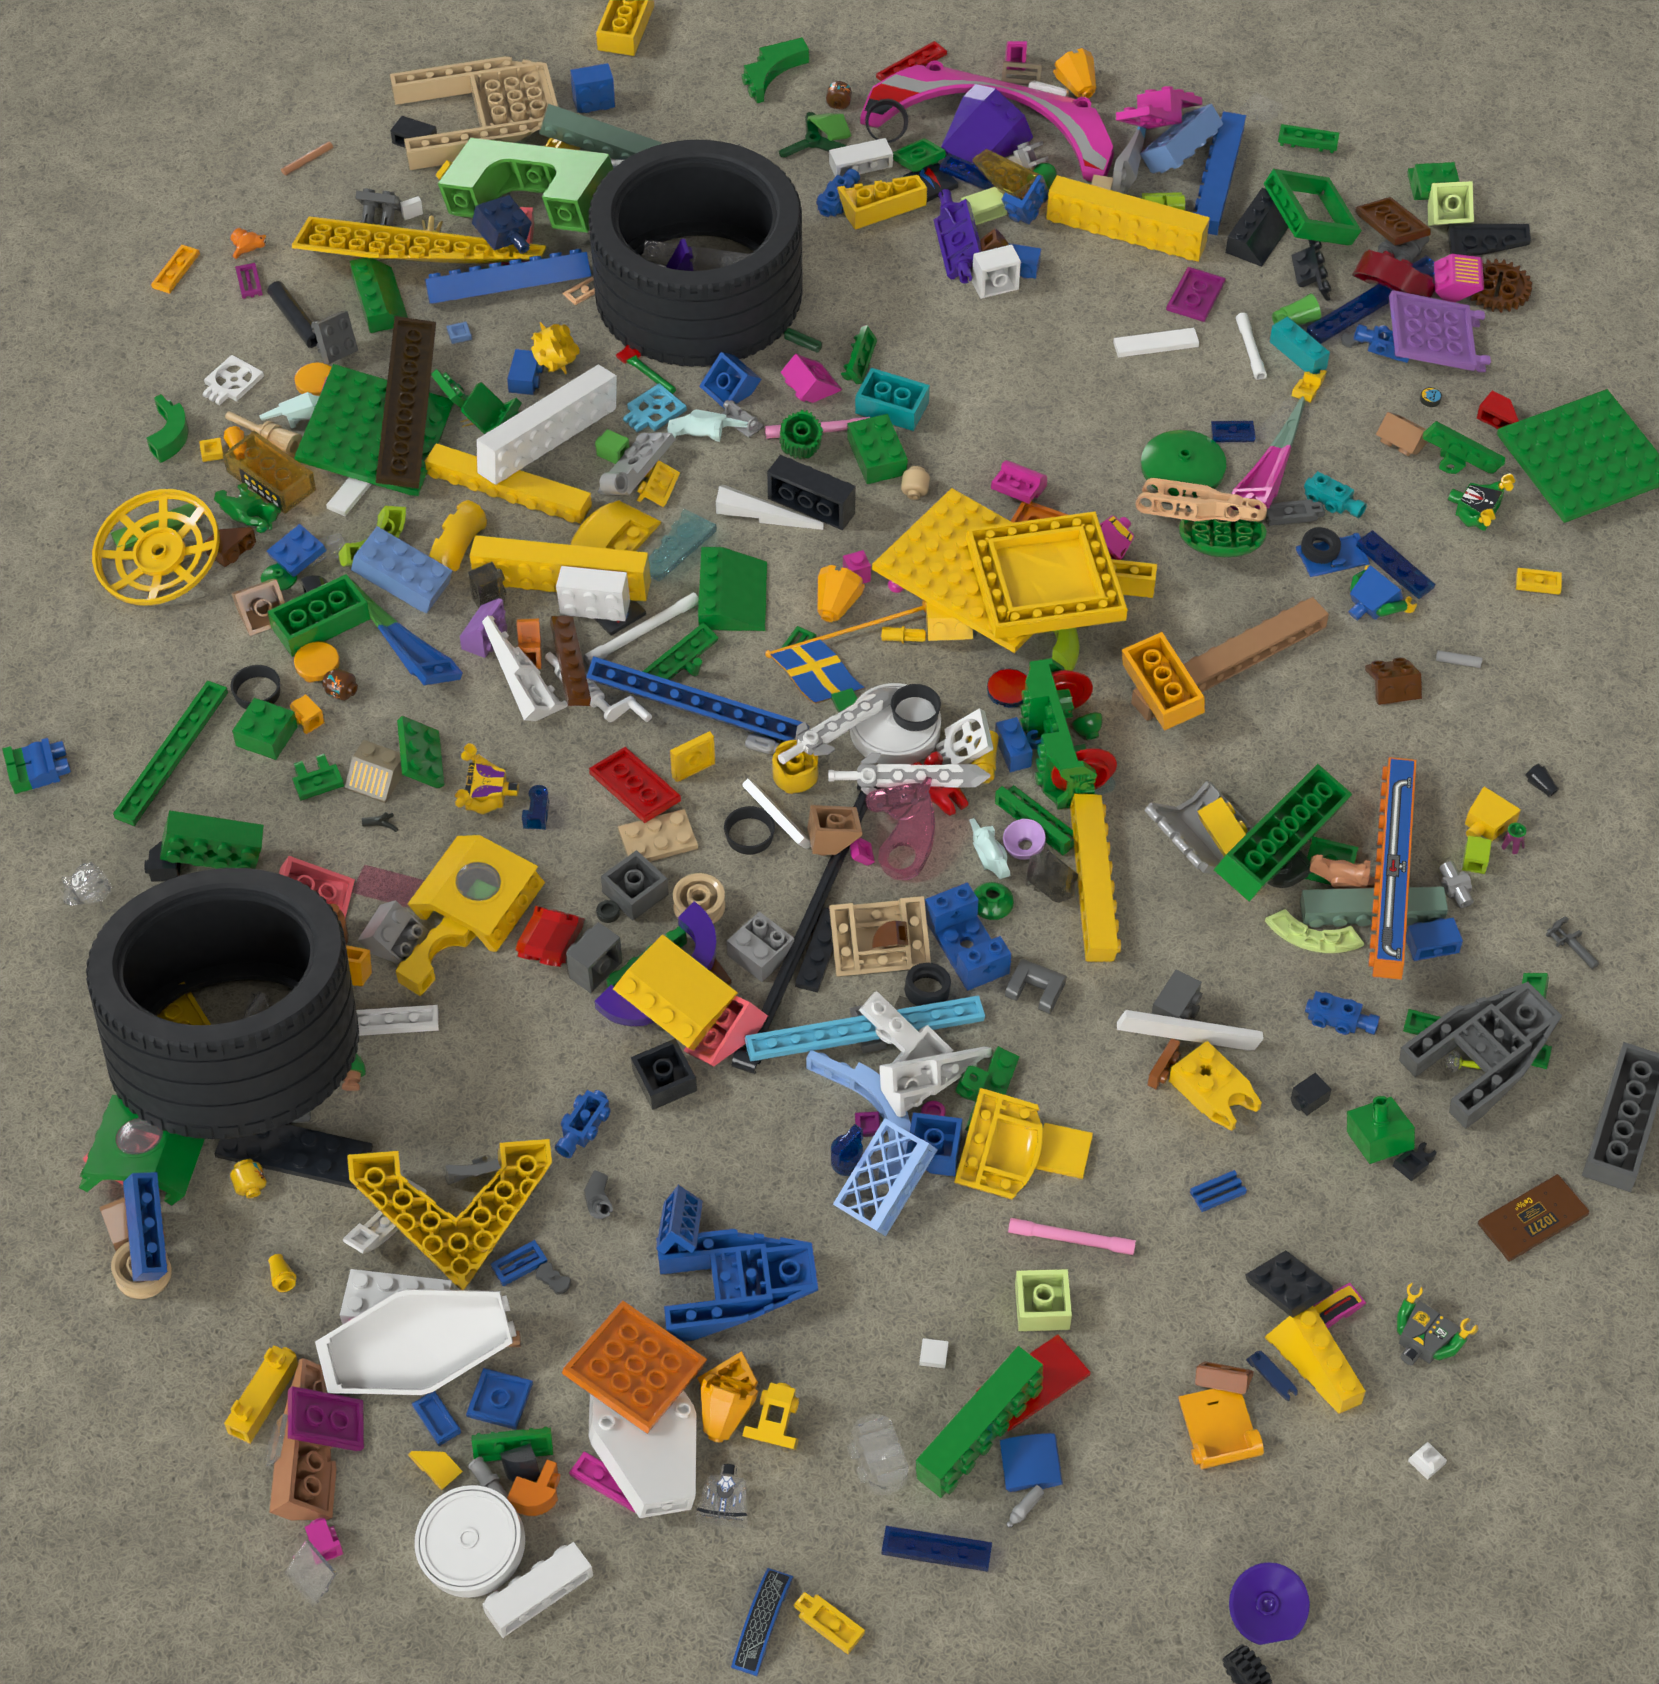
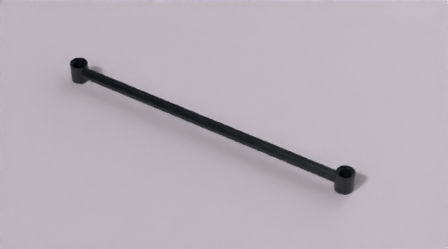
M857 784V790L860 793L853 807L857 808L861 824L871 798L861 791V787ZM875 786L874 788H876V790L879 793L880 789L884 787ZM850 845L838 854L831 855L796 932L794 942L783 961L761 1010L768 1017L758 1033L768 1032L850 849ZM745 1046V1048L740 1047L735 1051L731 1065L734 1068L756 1074L755 1069L757 1064L760 1065L761 1060L750 1062Z

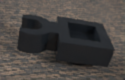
M1425 1142L1419 1144L1416 1152L1414 1150L1404 1152L1393 1163V1167L1411 1182L1427 1170L1429 1163L1436 1156L1437 1151L1435 1150L1431 1153L1424 1152L1427 1145Z

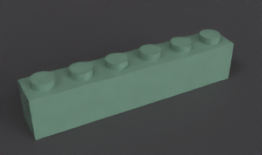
M551 104L547 106L539 132L541 135L587 151L609 154L610 158L615 160H625L642 150L662 143Z
M1409 887L1407 925L1446 918L1448 908L1444 887ZM1374 888L1302 890L1300 907L1303 924L1314 928L1321 927L1322 925L1343 927L1346 924H1357L1362 927L1368 926L1372 923V916L1377 917V914L1372 913L1373 900L1378 899V896H1373Z

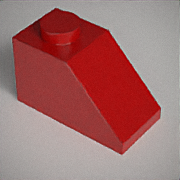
M1493 390L1479 406L1477 419L1496 429L1519 421L1511 399Z

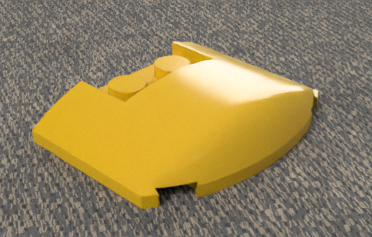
M618 500L598 508L589 515L574 534L571 545L637 551L661 524V521Z
M980 1088L954 1183L1012 1200L1016 1196L1015 1194L1029 1181L1040 1156L1043 1127L1037 1113L1039 1111L1038 1104Z

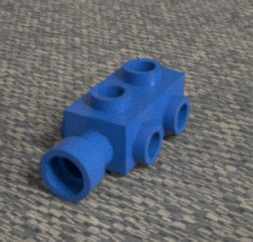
M848 169L843 176L837 174L832 181H829L823 194H819L816 201L821 215L826 217L830 215L836 217L838 213L842 215L844 209L837 187L853 188L854 184H857L860 180V174L856 170Z
M1358 324L1354 340L1369 342V352L1405 363L1408 362L1409 358L1395 356L1393 331L1387 326H1375L1373 330L1367 329V326Z
M1316 991L1313 1000L1308 999L1305 1013L1309 1014L1308 1019L1312 1020L1314 1026L1321 1028L1326 1027V1025L1335 1027L1338 1033L1344 1035L1349 1034V1032L1355 1034L1356 1028L1364 1029L1366 1033L1375 1035L1380 1016L1370 1014V1016L1361 1014L1363 1004L1357 1003L1352 999L1336 997L1327 992Z
M587 1090L584 1095L579 1094L576 1097L573 1105L575 1109L571 1114L566 1113L561 1121L563 1138H560L554 1147L558 1154L565 1158H571L577 1149V1144L585 1148L589 1140H594L599 1125L602 1121L605 1122L611 1112L609 1100L603 1092Z

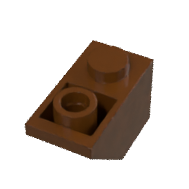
M251 527L219 529L220 543L215 561L223 567H227L230 563H235L246 550H251L256 543L254 529ZM214 534L205 540L204 543L214 540ZM212 549L206 551L207 555L210 556Z

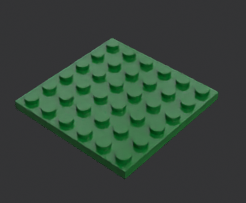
M333 364L296 451L294 461L419 497L428 471L426 470L425 460L435 444H439L454 403L447 397L429 392L419 489L376 483L387 380Z
M1608 389L1504 426L1497 431V436L1564 523L1659 488L1658 451Z

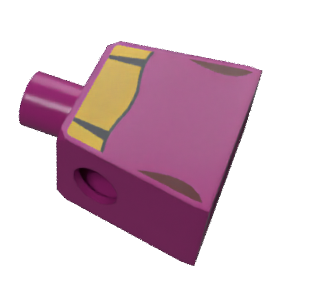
M1112 515L1103 521L1100 526L1111 559L1121 560L1129 548L1134 535L1128 529L1131 526L1129 519L1126 517L1118 519Z

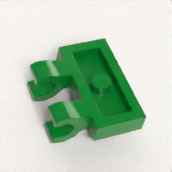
M325 754L316 756L319 769L307 773L303 761L294 763L297 777L292 778L300 801L344 787L337 765L329 766Z

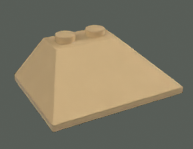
M924 896L867 904L829 905L836 977L909 970L919 963H931ZM895 920L907 922L909 945L886 949L872 948L873 937L881 925Z

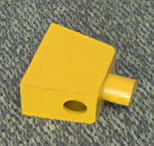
M1484 786L1467 814L1465 825L1470 828L1466 831L1467 837L1484 836L1493 841L1507 831L1510 824L1517 823L1521 809Z

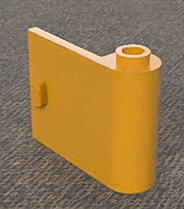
M1209 1389L1178 1397L1194 1448L1191 1450L1194 1464L1199 1465L1201 1469L1264 1454L1260 1433L1257 1429L1253 1430L1242 1394Z

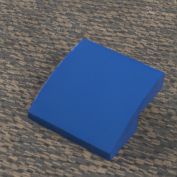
M1054 1433L1023 1435L1000 1440L1005 1485L1008 1492L1028 1489L1036 1485L1042 1489L1063 1485L1057 1439Z

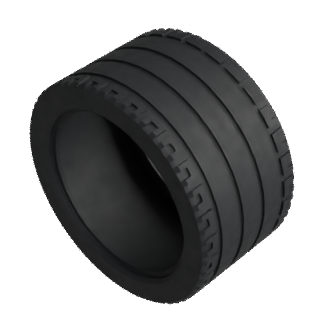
M681 140L642 150L623 160L602 179L601 184L596 188L597 191L593 194V199L590 203L591 208H589L595 299L598 313H600V318L604 321L605 327L609 328V332L615 335V338L620 340L624 346L629 345V348L638 350L641 356H646L651 360H658L661 363L665 362L670 365L675 364L689 367L712 366L721 352L734 355L738 359H745L750 355H755L758 351L766 349L768 345H772L776 339L781 337L782 333H785L787 327L792 325L793 320L797 316L796 312L800 309L803 294L802 207L799 194L795 191V185L791 183V179L786 176V173L780 170L779 166L763 155L739 145L714 140ZM687 236L726 238L754 251L746 258L734 264L703 271L669 269L641 257L643 253L660 243Z
M249 868L210 869L169 879L147 889L118 909L102 926V929L97 934V938L92 943V948L89 950V958L86 963V980L110 1082H112L114 1091L118 1098L122 1099L125 1107H128L133 1114H137L141 1120L147 1121L148 1124L156 1126L160 1130L185 1137L230 1139L251 1136L279 1128L299 1119L330 1097L333 1091L340 1086L341 1081L345 1080L347 1073L352 1068L351 1063L356 1059L360 1033L342 924L338 920L337 913L333 911V907L327 904L326 899L298 880L278 873ZM245 979L264 980L293 989L286 997L265 1011L229 1023L187 1025L157 1017L167 1006L185 994L220 982Z

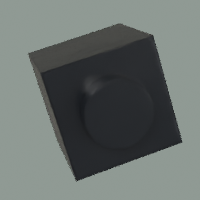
M1315 1072L1293 1087L1291 1094L1292 1105L1296 1110L1302 1111L1308 1116L1329 1101L1332 1089Z

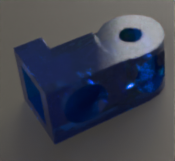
M535 785L528 792L529 810L522 811L523 829L546 830L550 804L548 789L543 785Z

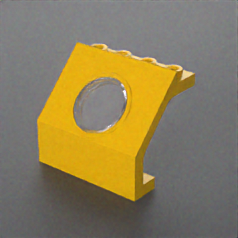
M457 836L408 902V906L422 920H427L433 911L444 915L473 931L489 951L497 952L545 882L536 872L537 865L483 836Z

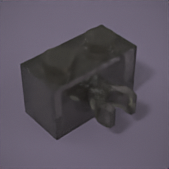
M493 562L468 571L472 600L478 609L481 605L498 598L502 599L503 604H505L504 596L507 595L503 585L505 577L500 568L497 569Z
M1049 850L1030 856L1026 876L1027 886L1034 885V891H1041L1056 903L1075 896L1078 874Z

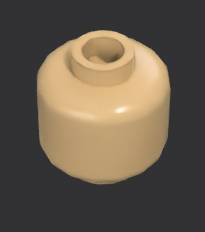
M910 467L902 475L901 491L909 499L918 500L920 497L927 495L930 483L929 474L922 467Z

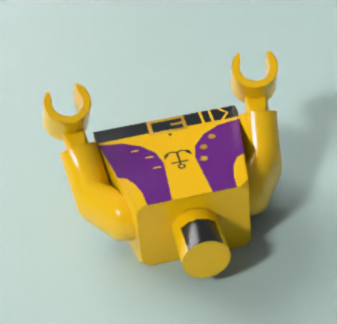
M468 743L465 745V751L461 753V758L464 761L472 760V763H469L465 790L459 789L455 794L457 798L455 805L457 807L465 805L466 810H472L481 815L497 808H503L505 796H518L519 783L507 782L504 769L491 763L480 754L476 755L477 749L473 744Z

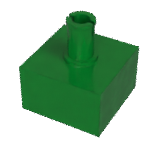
M1377 1096L1373 1099V1103L1347 1111V1133L1369 1164L1415 1149V1127L1392 1096L1388 1098Z

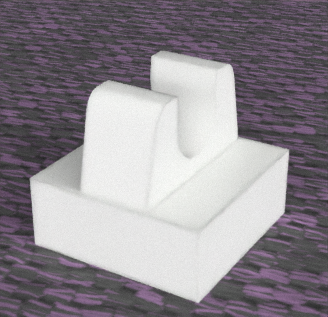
M1429 1442L1424 1444L1408 1460L1427 1480L1447 1462Z

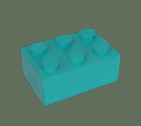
M871 368L855 396V414L870 418L888 414L892 425L914 431L929 404L930 385Z

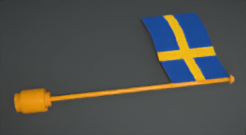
M922 601V606L774 651L767 650L765 656L773 658L788 673L800 692L813 703L831 699V694L850 688L853 691L864 689L865 687L851 676L838 656L822 640L924 610L926 613V601Z

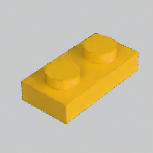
M1517 568L1516 590L1560 595L1562 572Z

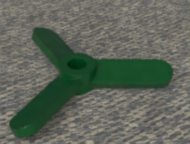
M807 112L805 116V139L781 149L779 155L780 157H787L808 147L819 148L829 152V150L846 147L847 145L822 137L815 123L807 120L808 116L816 114Z

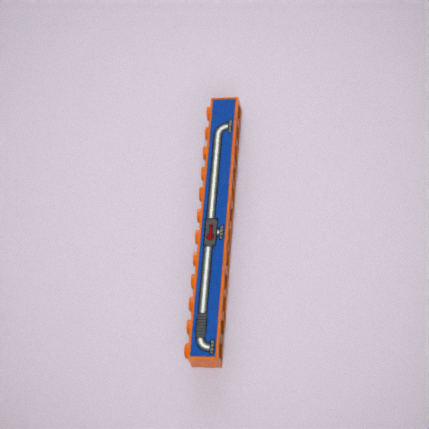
M1389 757L1388 766H1383L1382 780H1386V782H1382L1380 796H1385V799L1381 798L1379 812H1383L1384 815H1379L1378 829H1383V831H1378L1377 845H1380L1381 848H1377L1376 862H1380V865H1376L1375 879H1379V882H1375L1373 896H1378V899L1373 900L1372 913L1377 914V917L1372 916L1371 931H1375V934H1371L1370 949H1374V952H1370L1368 966L1373 967L1372 977L1402 980L1416 776V760Z

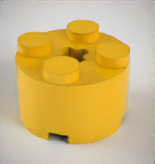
M788 740L778 745L772 758L773 780L779 788L788 794L804 792L813 787L818 779V756H814V753L809 755L803 751L785 764L779 761L778 755L797 745V740Z

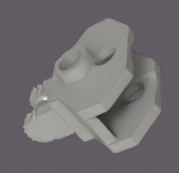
M1043 141L1029 145V142L1018 145V150L1013 151L1014 155L1004 159L1002 163L1003 169L1010 170L1019 167V170L1025 169L1026 172H1029L1037 164L1049 160L1048 156L1036 159L1033 150L1043 145Z

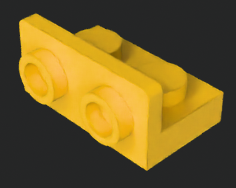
M658 460L645 475L646 480L642 481L639 485L637 492L640 494L637 501L641 502L646 497L664 507L680 472Z

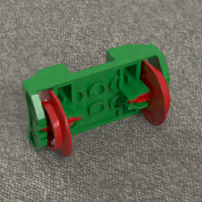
M1050 658L1029 662V673L1025 682V690H1022L1024 704L1020 706L1022 718L1019 719V722L1026 735L1029 731L1037 730V737H1041V744L1037 746L1039 758L1036 759L1038 772H1035V780L1037 786L1041 785L1043 793L1056 804L1057 810L1070 808L1074 793L1095 794V790L1103 786L1114 774L1117 768V761L1109 751L1086 749L1085 744L1073 746L1065 718L1073 717L1072 710L1080 707L1090 698L1093 692V684L1091 679L1085 674L1065 670L1061 664Z

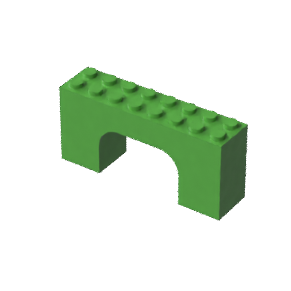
M470 138L440 179L438 186L448 213L473 218L476 205L498 199L508 192L520 190L544 193L542 199L552 228L588 233L589 208H591L590 203L593 199V194L597 191L596 188L601 184L602 179L613 170V165L609 154Z

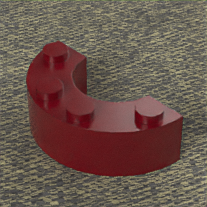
M1368 249V251L1363 253L1352 273L1353 277L1369 284L1378 283L1394 291L1431 298L1435 291V284L1432 282L1433 278L1431 276L1422 274L1413 268V264L1408 260L1402 259L1400 261L1387 251L1380 253Z

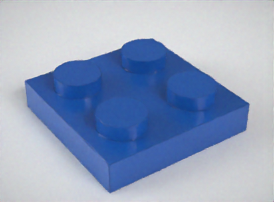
M299 524L269 548L267 553L294 578L326 552L327 549L317 538Z

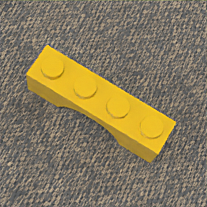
M444 916L442 922L436 928L430 930L427 938L421 944L415 946L412 954L406 960L399 963L396 969L398 983L421 996L435 981L434 969L431 965L434 956L447 947H467L477 935L470 929Z

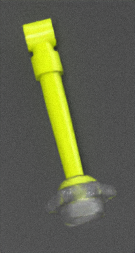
M1457 1051L1447 1055L1446 1068L1450 1069V1072L1456 1073L1462 1066L1481 1069L1474 1061L1463 1060Z

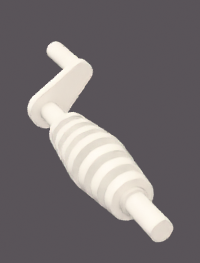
M549 652L546 654L545 659L555 667L554 672L562 682L558 658ZM587 679L591 696L590 706L593 708L599 707L605 712L604 718L608 722L615 721L630 708L645 722L651 720L652 715L633 696H629L610 706L604 700L605 695L595 682Z

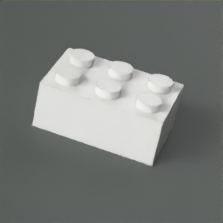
M561 566L556 584L560 615L608 619L612 621L626 620L630 604L627 572Z

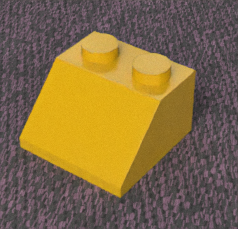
M926 602L928 641L973 639L972 628Z

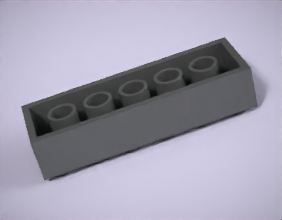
M1623 1042L1582 1172L1583 1177L1631 1192L1639 1172L1659 1104V1053Z

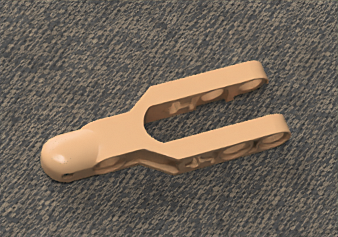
M1150 478L1145 482L1142 493L1138 496L1135 503L1137 510L1144 514L1192 521L1211 519L1237 521L1240 519L1259 522L1264 520L1267 515L1266 505L1259 500L1243 498L1235 494L1221 493L1206 485ZM1155 485L1158 488V492L1150 493L1147 486ZM1176 488L1179 491V495L1171 496L1168 489ZM1192 492H1196L1198 497L1193 498ZM1147 498L1152 502V505L1145 507L1141 504L1140 500ZM1162 502L1172 503L1173 509H1164ZM1186 505L1190 506L1191 512H1187ZM1255 505H1259L1261 509H1256ZM1230 506H1235L1239 510H1233Z

